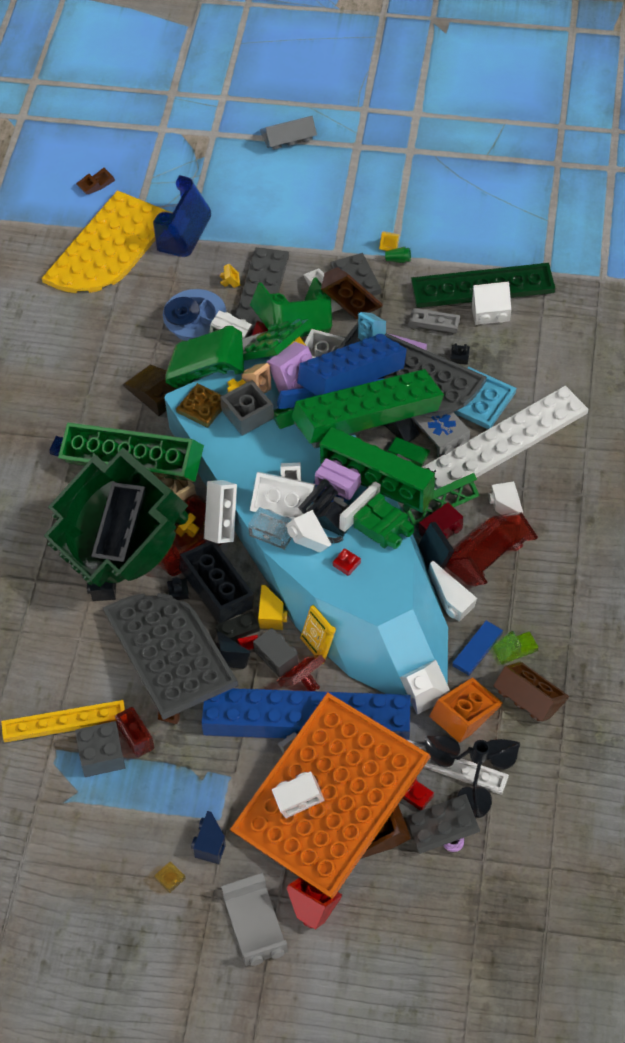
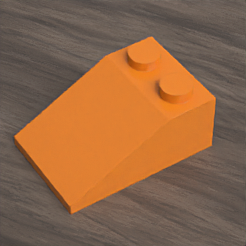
M472 677L439 698L429 717L460 743L471 736L502 706L503 702Z

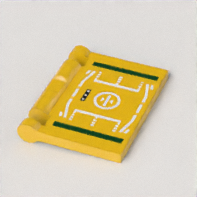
M312 605L310 606L300 639L317 658V662L324 664L336 628L331 626L318 609Z

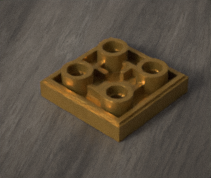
M197 383L176 408V412L208 428L222 411L220 397L223 395Z

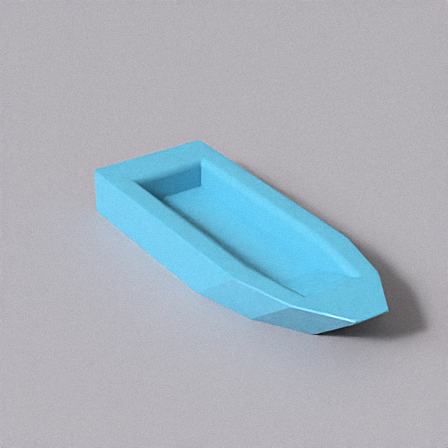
M274 356L245 360L244 371L256 364L267 363ZM227 370V374L216 372L165 395L168 423L174 437L193 439L204 445L198 474L206 487L207 481L217 480L237 484L234 531L274 594L284 603V609L288 611V616L295 627L302 633L310 606L314 605L330 625L336 628L327 656L349 677L385 694L407 695L400 677L433 660L437 661L448 685V625L429 576L426 563L413 534L410 537H406L401 533L399 537L402 538V543L397 549L390 546L384 549L380 546V543L373 541L354 528L353 524L344 535L343 541L334 543L333 540L331 546L323 552H317L295 543L288 534L286 524L291 520L250 511L257 472L281 476V463L300 462L301 481L313 484L315 473L321 467L320 447L314 448L295 424L279 429L274 419L242 436L222 411L208 428L176 412V408L197 383L221 395H225L228 393L227 387H229L227 382L231 379L236 381L242 380L243 373L236 375L233 370ZM270 371L271 390L265 393V395L272 402L274 410L278 408L279 391ZM360 485L352 498L345 501V503L348 505L352 504L367 487ZM384 496L385 501L403 512L399 502ZM323 528L328 537L337 538L340 536ZM343 549H347L361 558V563L349 576L333 566V561Z

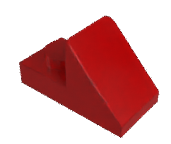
M416 777L402 799L421 811L434 797V792L418 782Z

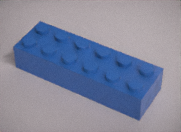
M377 334L300 363L297 383L317 396L362 385L404 369L407 349L387 338L386 335Z

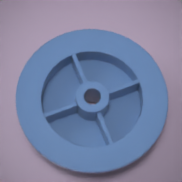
M202 289L186 290L174 295L168 302L178 297L194 299L200 308L197 319L187 325H174L166 320L163 310V320L166 327L178 338L188 341L189 339L208 334L214 317L219 310L225 313L226 306L218 295Z

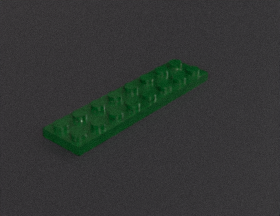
M549 263L411 277L416 308L472 302L473 285L509 282L510 298L555 293L556 290Z

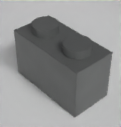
M273 628L253 641L254 652L279 678L298 665V652L295 647L289 646L284 636L280 632L277 633Z

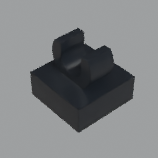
M457 343L452 345L450 361L456 364L468 365L470 346H467V344L461 346L457 345Z
M180 577L172 578V581H167L168 592L173 599H190L186 578L180 579Z

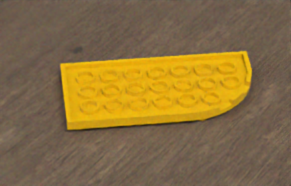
M117 190L42 277V282L70 293H77V291H89V293L100 291L102 287L110 284L115 285L131 271L174 219V213Z

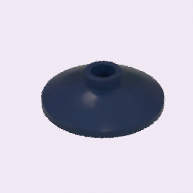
M189 297L175 298L168 302L164 309L166 320L171 324L179 326L192 323L200 313L198 303Z

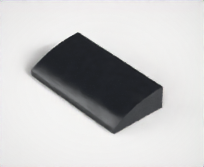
M112 482L91 557L103 562L108 559L112 563H126L146 487Z

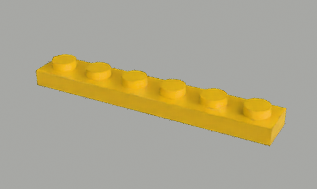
M124 700L3 720L1 724L5 743L75 731L114 721L116 723L127 722Z

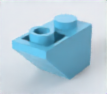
M360 312L358 314V338L361 341L377 334H386L385 320L373 313Z

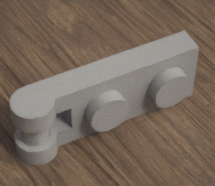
M414 308L411 311L412 318L409 319L408 326L413 329L421 327L457 333L460 315Z

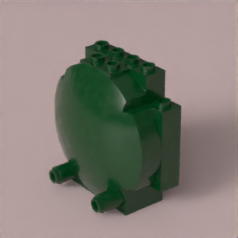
M122 448L108 465L97 455H94L48 506L54 512L52 516L57 521L44 536L49 540L47 544L54 551L59 550L61 552L59 556L71 564V567L78 574H81L82 578L90 585L94 583L101 587L105 582L120 583L124 579L131 581L150 572L166 556L176 536L174 532L176 526L174 524L182 525L188 521V513L185 511L188 505L127 450ZM112 482L147 488L126 563H112L108 559L103 562L91 557Z

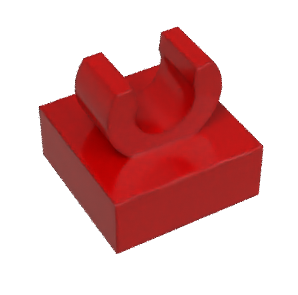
M343 549L333 561V566L349 576L359 566L361 558L349 550Z

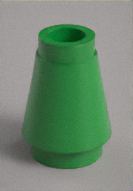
M405 246L385 251V259L390 262L406 264L411 262V250Z

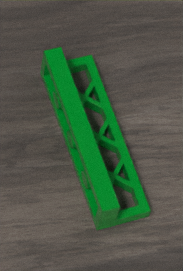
M475 473L434 490V497L431 501L440 503V508L447 503L445 502L446 495L451 493L457 496L455 503L451 504L453 507H456L479 497L480 494L474 484V481L477 480ZM469 485L473 492V495L469 497L461 494L463 487ZM403 505V508L406 514L408 515L410 523L413 526L419 524V522H421L423 519L429 516L426 515V512L431 514L435 512L428 509L427 506V508L422 514V517L418 520H415L411 512L413 508Z

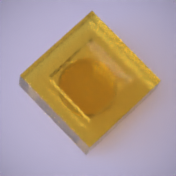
M171 861L154 875L155 880L169 893L186 879L185 875Z

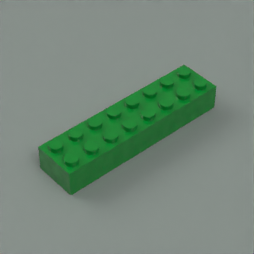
M423 369L298 400L295 403L292 418L308 442L312 444L322 441L331 427L350 434L438 411L444 394L428 372Z
M67 422L58 458L70 464L85 466L94 455H97L108 465L117 453L124 448L156 477L195 482L204 445L188 438Z

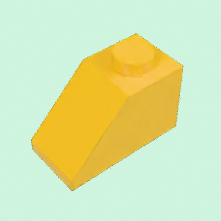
M261 585L258 616L260 629L273 628L274 630H283L284 622L287 623L288 611H284V603L266 585Z

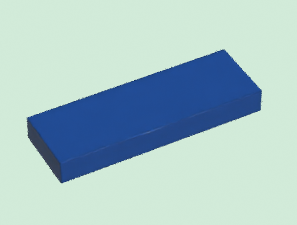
M486 620L453 661L452 666L470 676L503 634V630Z

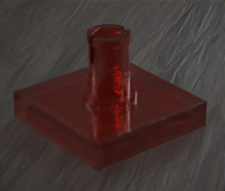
M322 655L306 657L279 678L277 682L281 687L295 686L301 681L307 691H316V689L320 688V685L317 684L310 673L326 660Z

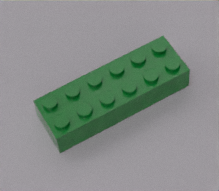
M333 427L330 428L320 442V463L322 464L325 459L337 460L346 468L356 469L361 474L360 485L368 488L376 481L381 484L380 494L421 513L425 511L434 497L435 473L427 468H422L412 461L404 460L394 453L384 451L376 445L366 443L358 437H353Z

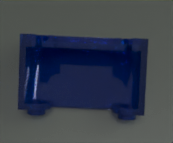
M179 175L176 180V188L180 190L181 196L179 203L173 213H159L153 221L157 251L179 257H187L193 252L211 218V209L192 179Z

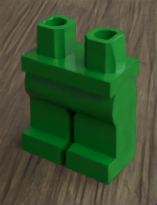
M380 493L353 516L354 528L373 541L380 543V546L384 549L387 546L397 549L402 543V538L399 537L401 533L406 537H410L414 533V526L408 521V515L385 501V497Z

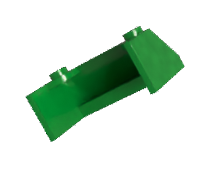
M317 277L313 278L304 299L305 301L289 302L280 293L270 294L262 282L258 283L250 306L266 328L275 323L280 325L286 321L291 323L297 319H301V321L309 319L312 326L300 336L306 337L311 329L330 333L333 326L331 297L321 290L322 284Z

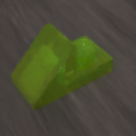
M510 631L493 647V650L503 665L537 652L539 647L530 631L518 636L515 635L514 631Z

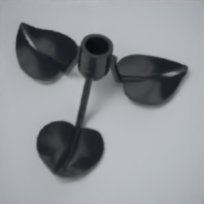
M426 736V752L430 754V759L439 766L450 767L455 759L460 760L467 754H470L471 760L477 764L473 788H462L458 792L457 797L466 794L475 818L484 817L491 808L492 797L487 789L477 788L481 765L490 759L491 764L496 768L508 769L512 767L517 760L520 742L505 739H495L488 742L477 740L473 748L468 747L465 752L460 754V746L455 739L447 736Z

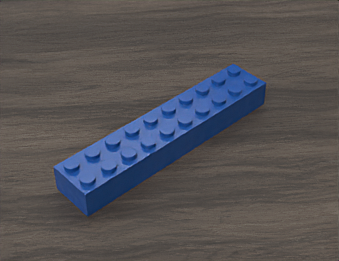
M232 688L204 701L202 715L203 735L286 739L288 735L300 732L327 692ZM328 692L402 738L409 740L411 695Z

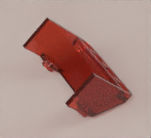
M522 512L493 516L454 548L455 551L446 568L469 586L485 585L488 582L483 571L506 551H517L523 547L522 543L536 540L538 536Z

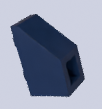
M207 811L205 818L202 817L198 828L200 832L198 837H194L191 849L194 851L195 858L219 864L226 847L225 836L212 812Z

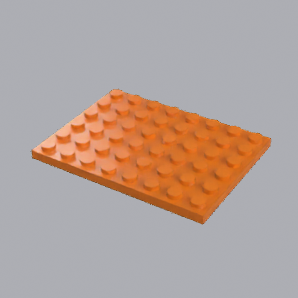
M327 692L230 828V831L333 899L431 756L429 753ZM311 771L318 782L325 801L285 818L279 810L272 789L276 788L281 782H289L295 779L297 775Z

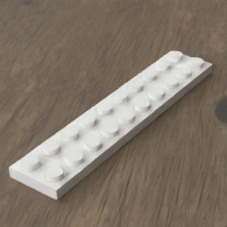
M565 385L422 468H429L431 471L436 470L435 478L437 479L435 480L434 490L472 473H475L477 478L588 414V408Z

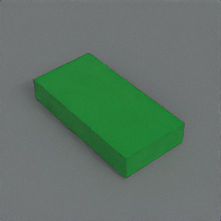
M397 437L388 449L389 453L400 454L420 467L423 466L430 454V450Z

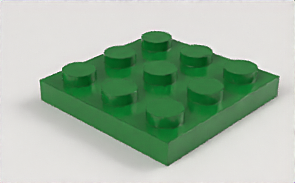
M297 319L291 323L286 321L280 325L275 323L269 326L266 333L260 334L256 337L254 343L244 347V361L278 355L312 326L310 320L301 321V319Z

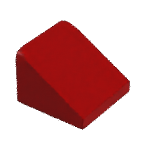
M258 635L239 638L237 643L248 650L254 649L253 641L258 638Z

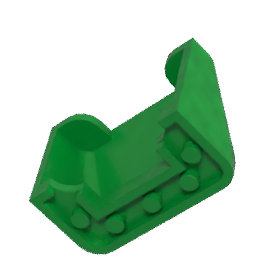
M229 325L200 337L179 342L174 347L165 374L166 383L179 389L192 383L194 379L216 372L227 374V370H233L236 375L244 373L242 331Z

